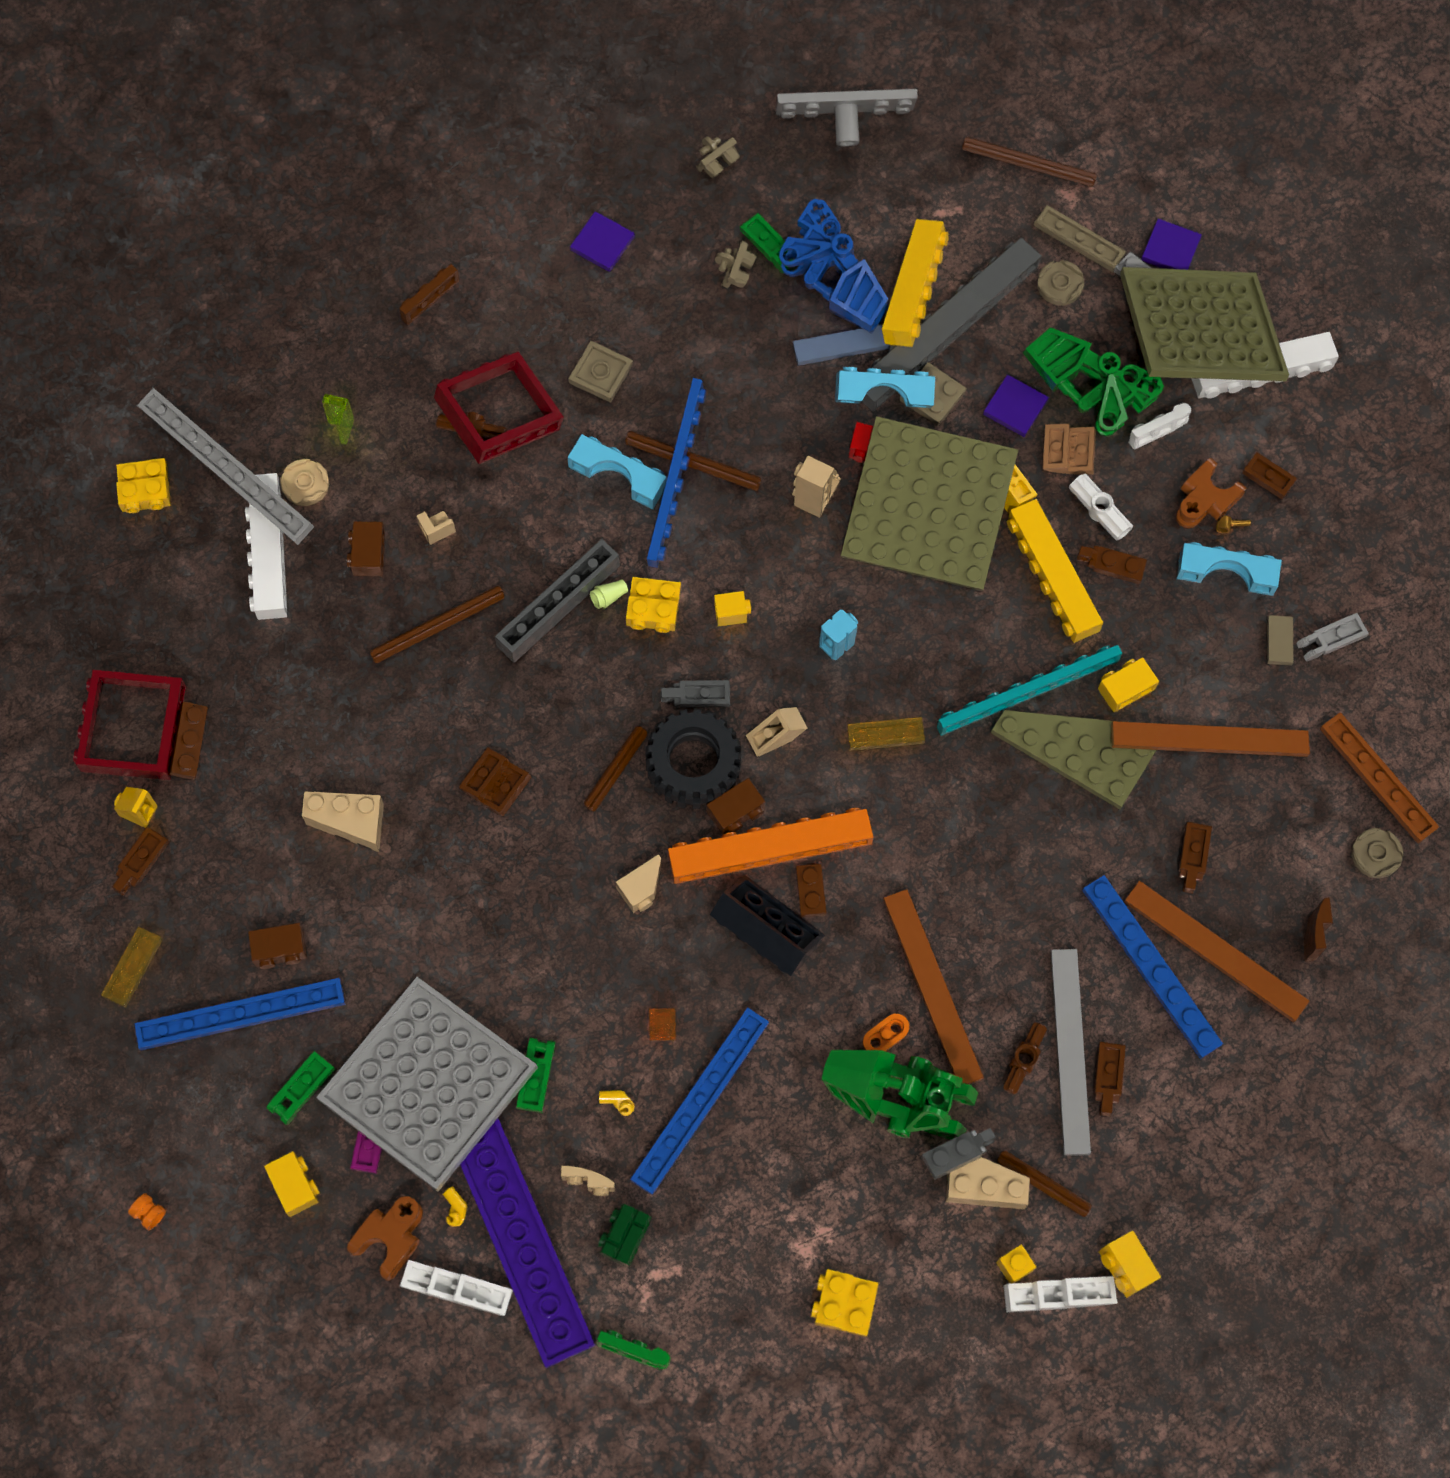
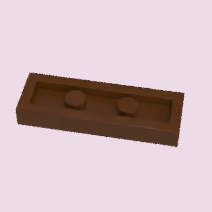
M452 264L446 269H441L432 281L420 287L418 293L412 298H407L399 308L401 319L409 325L460 281L458 269Z
M184 701L181 703L169 775L191 780L196 778L207 706Z

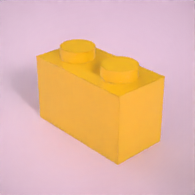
M1142 657L1137 661L1134 659L1129 660L1116 673L1114 671L1106 673L1101 678L1098 690L1113 713L1154 691L1159 680Z
M291 1152L264 1166L289 1217L319 1203L316 1195L320 1194L313 1179L308 1181L305 1172L309 1169L302 1156L297 1157L294 1152Z
M1133 1230L1098 1251L1103 1265L1110 1270L1118 1290L1126 1298L1161 1278Z

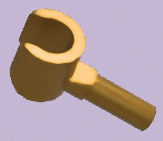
M1223 516L1217 522L1216 531L1219 533H1229L1231 526H1250L1251 521L1232 520L1229 516Z

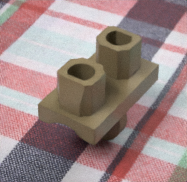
M708 136L703 138L702 144L704 147L699 152L703 156L706 153H709V155L700 161V164L696 166L700 172L705 170L713 179L724 170L717 159L722 156L728 166L737 161L740 155L734 147L737 142L733 137L719 148H717V145L721 143V140L718 137L713 140Z
M741 241L739 248L734 249L732 256V250L728 248L725 249L724 253H717L715 261L720 265L719 271L725 272L727 268L722 286L728 288L733 284L743 288L746 285L749 274L739 268L742 265L750 269L756 258L755 254L746 250L747 243Z

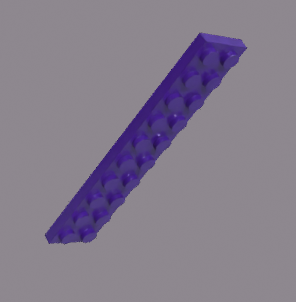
M497 1118L460 1166L544 1366L549 1368L595 1347V1344L501 1123Z

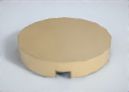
M300 459L292 462L284 469L280 484L282 492L288 501L295 505L309 506L316 504L324 498L328 492L329 478L327 471L320 463L310 461V459Z

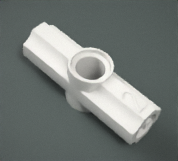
M1086 473L1081 474L1070 484L1069 489L1088 509L1089 516L1094 521L1100 522L1116 541L1122 539L1132 530L1133 525L1117 509L1112 497L1108 493L1102 492ZM1101 504L1105 506L1106 509H1098L1096 505Z

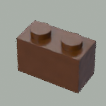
M353 521V530L348 532V543L352 545L351 553H347V567H351L353 576H383L385 528L383 522Z
M747 778L708 803L706 812L722 835L739 831L743 827L742 824L749 819L754 821L764 813L765 800L750 779Z
M300 923L248 931L252 962L256 967H260V969H270L275 967V964L284 962L287 965H294L300 963L302 959H307L304 931Z

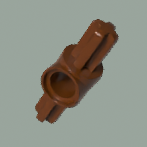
M465 413L482 439L483 437L490 439L507 432L506 427L487 424L485 418L478 413ZM438 415L436 420L437 428L456 432L446 415Z
M1034 1022L1025 1041L1019 1042L1009 1064L1012 1069L1003 1086L1006 1092L1016 1095L1025 1076L1031 1075L1041 1053L1039 1046L1047 1031L1043 1024ZM1020 1053H1027L1030 1055L1032 1062L1024 1064L1019 1060L1018 1055Z

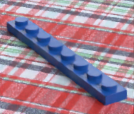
M693 378L647 556V563L650 567L658 568L659 561H664L666 547L663 545L665 538H670L672 524H669L671 515L675 516L678 501H675L676 494L681 493L684 479L681 478L682 471H686L688 468L689 456H686L688 447H693L695 434L692 433L694 425L698 426L701 412L698 411L699 404L704 403L706 397V389H703V381Z
M1103 875L1084 887L1083 893L1200 1060L1221 1047L1223 1043L1106 876Z
M336 978L134 1024L138 1048L145 1050L346 1004L341 979Z
M746 1009L630 1179L631 1182L650 1195L655 1193L769 1025L768 1020L751 1009Z

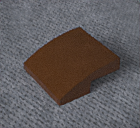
M487 748L459 788L488 809L503 817L532 777L527 771L510 763L503 755Z
M1324 898L1313 910L1309 918L1304 938L1305 962L1315 961L1326 949L1324 932L1333 923L1329 898Z

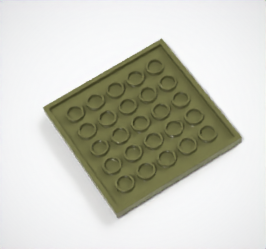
M1122 267L1120 276L1149 377L1287 381L1289 372L1256 273Z
M876 416L841 557L983 591L1018 449Z

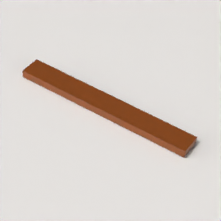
M1118 721L1111 723L1112 748L1308 757L1310 754L1309 733L1306 730Z
M1140 880L1124 901L1125 904L1293 1023L1309 1003L1307 998Z
M906 889L884 897V904L953 1075L963 1078L962 1083L973 1084L983 1080V1074L908 890Z

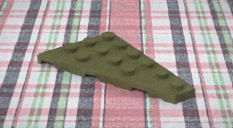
M1004 710L991 731L993 735L1118 809L1122 808L1157 751L1112 748L1111 723L1113 721Z

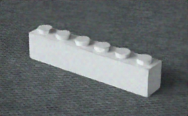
M1330 332L1279 343L1289 377H1304L1315 371H1329L1334 367L1339 357ZM1191 378L1198 399L1203 397L1214 398L1220 393L1225 392L1236 393L1242 390V388L1250 386L1257 388L1265 383L1272 382Z
M277 473L255 475L281 497V484ZM249 503V507H245L246 521H250V529H246L247 543L251 544V552H247L248 565L252 566V574L248 575L249 587L253 589V597L249 598L250 610L255 612L258 620L285 618L288 616L283 532Z

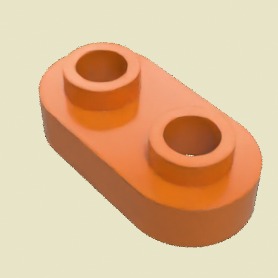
M901 1014L889 1015L865 1034L862 1042L863 1049L887 1052L907 1036L909 1031L908 1020ZM898 1025L900 1031L897 1033L893 1032L891 1026ZM871 1041H879L880 1046L878 1048L872 1047Z

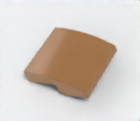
M1069 424L1045 425L1043 470L1064 474L1083 475L1086 473L1087 475H1094L1095 427L1070 428Z

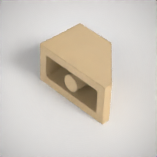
M797 707L776 710L749 732L746 737L758 757L793 741L808 728Z
M659 855L616 882V889L633 913L638 910L642 912L653 904L652 901L655 899L662 866Z

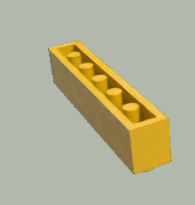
M916 219L882 327L885 344L913 347L915 338H918L920 335V321L925 318L926 302L930 301L932 295L931 285L932 282H936L937 266L942 263L943 246L948 244L949 234L945 231L943 221Z
M1037 499L1011 509L1007 520L1008 528L1012 534H1016L1020 551L1023 554L1026 553L1030 560L1029 567L1034 575H1038L1041 581V590L1044 595L1049 596L1054 614L1056 616L1059 615L1065 635L1067 637L1070 636L1073 643L1100 632L1103 621Z

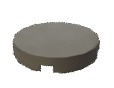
M1065 260L1049 262L1041 269L1038 275L1037 288L1040 295L1047 302L1054 305H1067L1075 302L1084 289L1082 271L1075 264Z
M1380 828L1365 830L1356 838L1352 846L1351 857L1354 865L1361 873L1370 878L1381 879L1392 875L1400 867L1403 848L1399 839L1393 833L1380 830Z

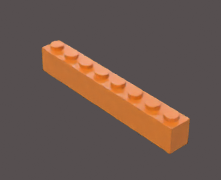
M851 808L843 814L826 813L818 819L811 820V818L806 817L798 819L793 824L786 825L785 822L772 825L768 829L762 830L760 827L747 830V833L738 835L736 832L726 833L722 835V838L713 840L711 837H705L697 840V843L688 845L686 842L676 843L672 848H668V857L674 884L872 845L874 837L867 809Z

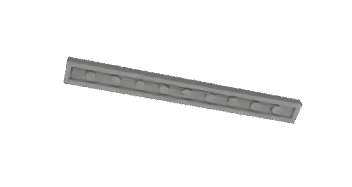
M152 388L137 405L297 545L314 528L308 520L157 390Z

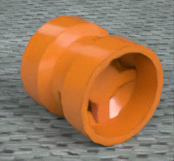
M144 1193L132 1204L128 1214L134 1219L142 1220V1226L150 1231L163 1219L166 1209L161 1205H155L152 1197Z

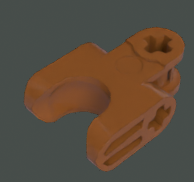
M1209 458L1186 480L1180 489L1187 497L1182 501L1176 513L1178 524L1184 528H1194L1208 514L1218 521L1242 498L1246 487L1242 483L1237 482L1227 489L1217 488L1212 483L1211 477L1218 463L1214 459Z
M404 1196L394 1203L387 1214L379 1209H375L349 1241L347 1246L348 1252L351 1255L358 1256L362 1255L370 1245L375 1243L386 1244L387 1257L381 1264L380 1274L386 1281L392 1280L419 1245L420 1239L414 1236L412 1232L423 1218L421 1206L414 1198ZM408 1209L412 1210L413 1213L409 1216L405 1215L403 1211Z

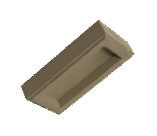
M1268 615L1267 664L1292 666L1293 617Z

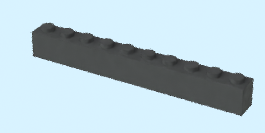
M1022 237L1016 243L1011 242L1001 256L992 258L985 270L976 272L971 278L970 283L966 286H960L955 292L954 297L950 300H944L933 315L928 314L922 320L920 335L918 338H915L913 347L893 345L885 357L882 359L878 358L873 362L871 368L881 369V373L890 374L891 370H903L905 375H914V372L921 371L928 362L930 363L1033 273L1039 267L1042 255ZM886 386L871 388L865 394L862 403L874 412L897 391Z

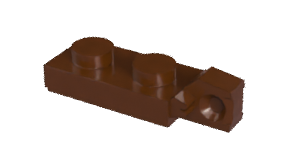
M1081 546L1077 560L1089 563L1088 567L1092 568L1093 572L1135 584L1141 583L1147 559L1101 546H1094L1093 548Z
M1192 822L1185 824L1179 865V877L1185 878L1183 884V892L1193 894V891L1196 889V882H1202L1203 876L1206 873L1212 826Z
M147 827L118 865L116 876L119 878L112 886L114 891L124 896L131 885L136 887L170 843L169 839Z
M1099 1042L1094 1094L1095 1101H1101L1100 1116L1110 1117L1113 1103L1118 1104L1119 1098L1122 1095L1126 1045Z

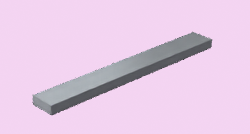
M1077 949L1051 950L1063 1155H1090L1091 1147Z

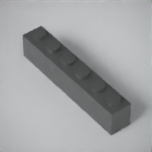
M601 539L495 636L497 647L515 663L590 594V591L594 590L595 586L600 585L620 567L619 554Z

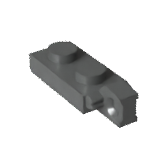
M680 681V683L674 684V688H661V702L674 703L676 707H730V681Z
M991 1128L979 1134L975 1130L970 1133L967 1132L923 1153L922 1159L932 1177L936 1180L981 1158V1155L987 1151L985 1147L994 1143L996 1137Z

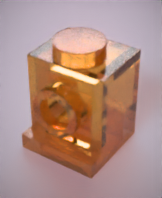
M675 1008L649 1009L650 1041H676Z

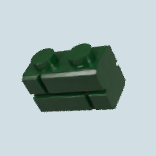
M623 1203L620 1209L615 1208L609 1220L613 1225L609 1233L604 1232L598 1243V1247L601 1248L600 1255L630 1268L652 1221V1217Z

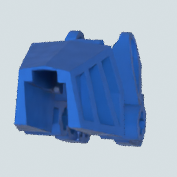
M813 199L808 203L798 219L797 226L801 227L799 234L804 238L787 237L779 252L781 268L788 276L794 277L805 274V286L808 289L817 290L823 295V298L830 302L829 309L831 313L872 334L888 311V297L865 259L859 262L854 257L852 238L847 234H841L840 223L824 200ZM817 206L818 208L823 207L822 210H813V207ZM785 266H798L795 271H788ZM832 266L841 274L835 290L820 282L828 267Z

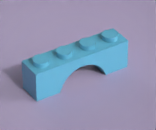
M843 367V371L836 373L835 402L859 404L871 388L886 386L896 390L901 395L906 407L931 408L934 406L935 377L929 376L928 372L919 371L914 372V375H905L903 370H891L890 374L881 373V369L869 368L867 372H857L855 367Z
M581 434L567 457L570 469L589 478L598 472L607 470L623 474L632 486V499L651 509H654L664 492L667 476L657 468L651 469L645 466L639 459L629 458L623 455L617 448H609L601 444L595 437H586Z
M1196 542L1184 543L1180 552L1176 579L1201 583L1210 572L1226 569L1240 575L1245 581L1249 592L1273 596L1278 588L1282 560L1275 559L1270 555H1251L1247 551H1228L1218 546L1213 548L1205 547Z

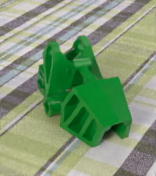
M1050 327L1024 350L1023 354L1051 391L1054 393L1060 389L1065 396L1068 395L1077 404L1079 412L1086 413L1100 403L1095 424L1096 430L1100 435L1110 436L1125 425L1124 422L1128 420L1125 411L1127 407L1132 405L1136 412L1140 414L1154 403L1163 391L1164 385L1160 377H1149L1147 370L1132 364L1126 365L1122 370H1119L1121 361L1117 354L1107 352L1099 356L1089 350L1092 343ZM1079 371L1094 379L1095 383L1098 384V386L1083 397L1071 383L1072 380L1076 379ZM1124 376L1131 377L1133 382L1125 381ZM1139 382H1142L1141 388L1137 387ZM1149 387L1153 388L1152 392L1148 391ZM1103 419H1110L1113 422V426L1108 427L1104 425Z
M882 1050L830 1051L825 1063L822 1081L834 1097L874 1124L876 1115L890 1118L887 1131L903 1138H909L911 1132L924 1131L952 1140L967 1132V1129L959 1121L951 1120V1117L948 1115L952 1107V1100L974 1106L976 1103L978 1091L970 1084L962 1083L963 1078L932 1065V1062L917 1056H911L908 1065L904 1066L894 1063L895 1054ZM883 1088L899 1089L898 1094L913 1105L912 1108L883 1100Z

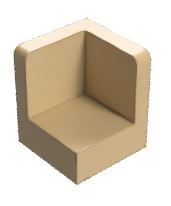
M444 511L430 518L426 512L416 516L418 525L430 545L456 532L454 522L448 518Z

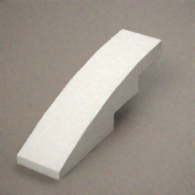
M411 1260L407 1261L399 1286L501 1316H505L512 1289L437 1267H430Z
M1113 1276L1066 1278L1063 1280L1004 1285L1007 1312L1117 1304Z

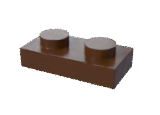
M1256 452L1242 472L1243 475L1282 500L1297 480L1295 476Z
M822 865L796 866L800 916H826Z

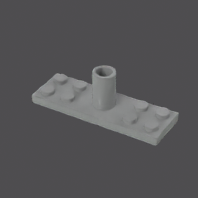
M917 89L778 94L776 115H781L782 118H793L799 114H804L805 117H816L818 114L835 113L836 145L854 146L859 144L858 112H873L875 115H883L887 111H896L897 114L909 113L910 110L914 109L917 100Z

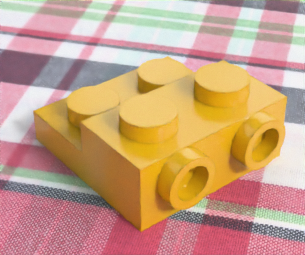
M165 458L116 465L118 505L122 512L137 513L144 509L160 510L165 506H171Z
M632 577L626 626H630L635 630L651 628L661 633L675 631L681 582Z
M827 1269L826 1274H820L817 1290L822 1292L820 1302L814 1301L811 1317L816 1318L814 1325L867 1337L879 1283Z

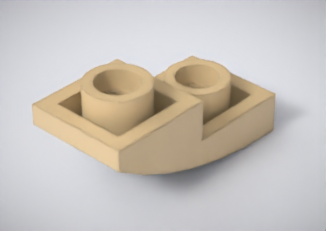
M573 1166L561 1167L562 1180L567 1181L569 1185H582L583 1181H588V1191H593L595 1196H608L609 1192H615L614 1182L599 1173Z

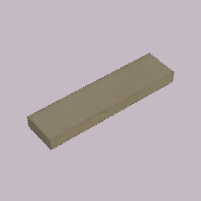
M1046 205L1034 222V226L1111 272H1114L1115 267L1126 254L1125 250Z

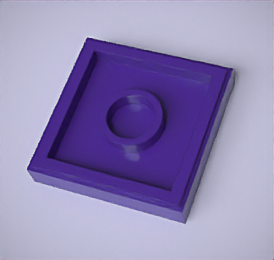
M595 211L571 244L570 250L611 272L635 238V233Z
M1158 219L1141 260L1163 269L1188 270L1202 234Z
M1007 374L985 408L983 415L1025 437L1049 397Z

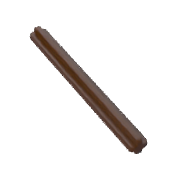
M966 137L963 142V150L1087 186H1094L1097 174L971 137Z
M629 431L625 439V443L629 446L672 461L675 446L633 431ZM687 451L686 456H689L688 467L755 491L761 485V478L756 475Z
M496 586L372 649L370 655L375 663H379L504 599V593L500 586Z

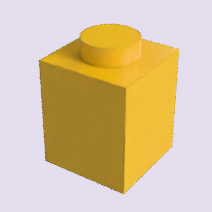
M744 591L714 595L718 627L747 623V614H751L750 600L745 599Z
M1022 1244L996 1262L1009 1284L1016 1283L1036 1269V1265Z

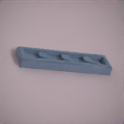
M883 324L878 325L872 334L861 328L793 341L797 365L890 349V345L884 342Z

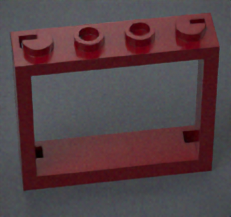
M519 351L511 355L505 354L491 363L485 362L479 368L471 371L466 370L460 373L459 376L440 381L437 384L434 395L435 401L478 464L559 431L564 418ZM513 370L544 416L483 441L453 397V394Z
M93 670L92 676L88 678L86 685L88 698L87 701L83 702L82 706L84 720L83 725H79L78 728L79 747L74 750L73 761L76 763V766L81 772L171 780L169 771L180 707L186 692V685L183 679ZM102 683L170 690L157 764L89 758Z

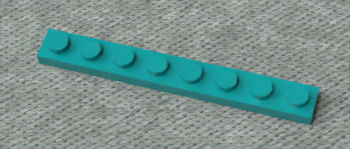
M1119 645L1111 648L1110 646L1102 647L1096 652L1097 654L1090 657L1083 655L1077 658L1073 664L1068 666L1065 664L1059 665L1046 675L1043 673L1037 674L1030 679V682L1025 684L1016 683L1010 686L1006 692L1001 694L994 692L988 695L982 702H970L958 712H946L941 715L937 729L941 736L1108 667L1119 662L1122 651Z

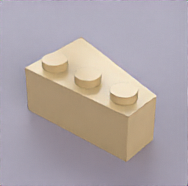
M807 456L804 463L800 462L794 472L796 476L793 483L795 488L792 494L795 496L794 506L820 518L841 478L835 468Z
M304 791L302 817L306 825L346 838L350 842L359 843L376 852L380 850L384 808L381 795Z
M981 1157L947 1174L946 1202L1025 1209L1028 1206L1030 1178Z

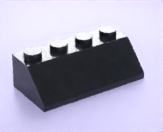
M746 875L722 893L710 913L720 925L728 928L741 941L746 942L757 950L759 955L766 957L780 971L790 976L805 963L825 937L822 932Z

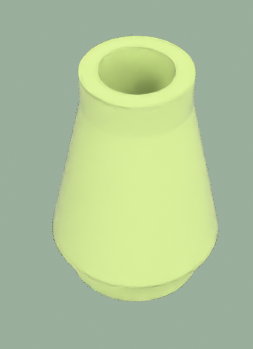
M621 579L616 582L595 586L594 590L590 591V597L597 609L602 607L606 609L622 595L628 593V588L624 580Z

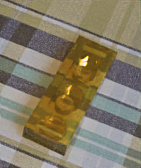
M922 717L847 725L850 751L925 743Z
M138 927L101 996L126 1008L163 939Z

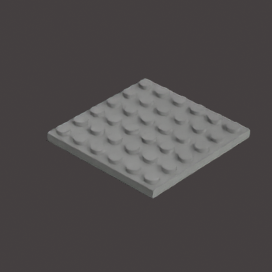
M416 977L316 1098L438 1192L537 1070L538 1066L427 983Z

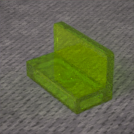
M325 394L322 403L328 423L336 425L341 444L346 445L354 422L349 400Z

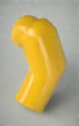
M599 1091V1104H613L623 1116H629L634 1111V1103L624 1091Z
M452 1186L443 1193V1196L451 1205L446 1222L452 1227H457L465 1220L467 1204Z

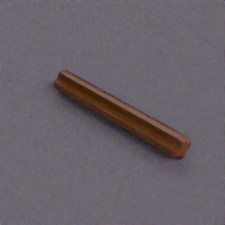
M640 726L634 728L584 801V806L594 812L599 807L646 738L647 731Z
M1003 1150L997 1158L998 1164L1030 1178L1029 1183L1082 1217L1087 1216L1091 1210L1092 1205L1008 1151Z

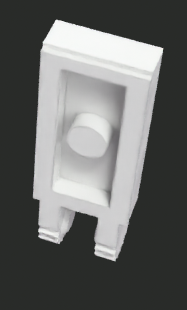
M1180 403V405L1174 406L1173 411L1167 414H1160L1146 424L1141 423L1135 426L1131 431L1129 444L1133 449H1137L1182 427L1189 421L1190 406L1186 403Z

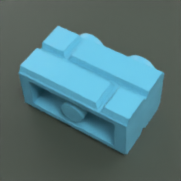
M840 609L832 616V620H827L821 626L819 647L832 660H837L844 654V650H849L855 644L858 624L855 616L850 612L846 613Z

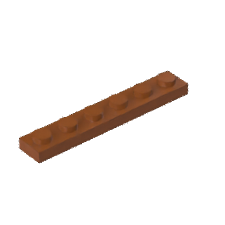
M1341 712L1320 727L1321 732L1418 844L1439 828L1438 824Z

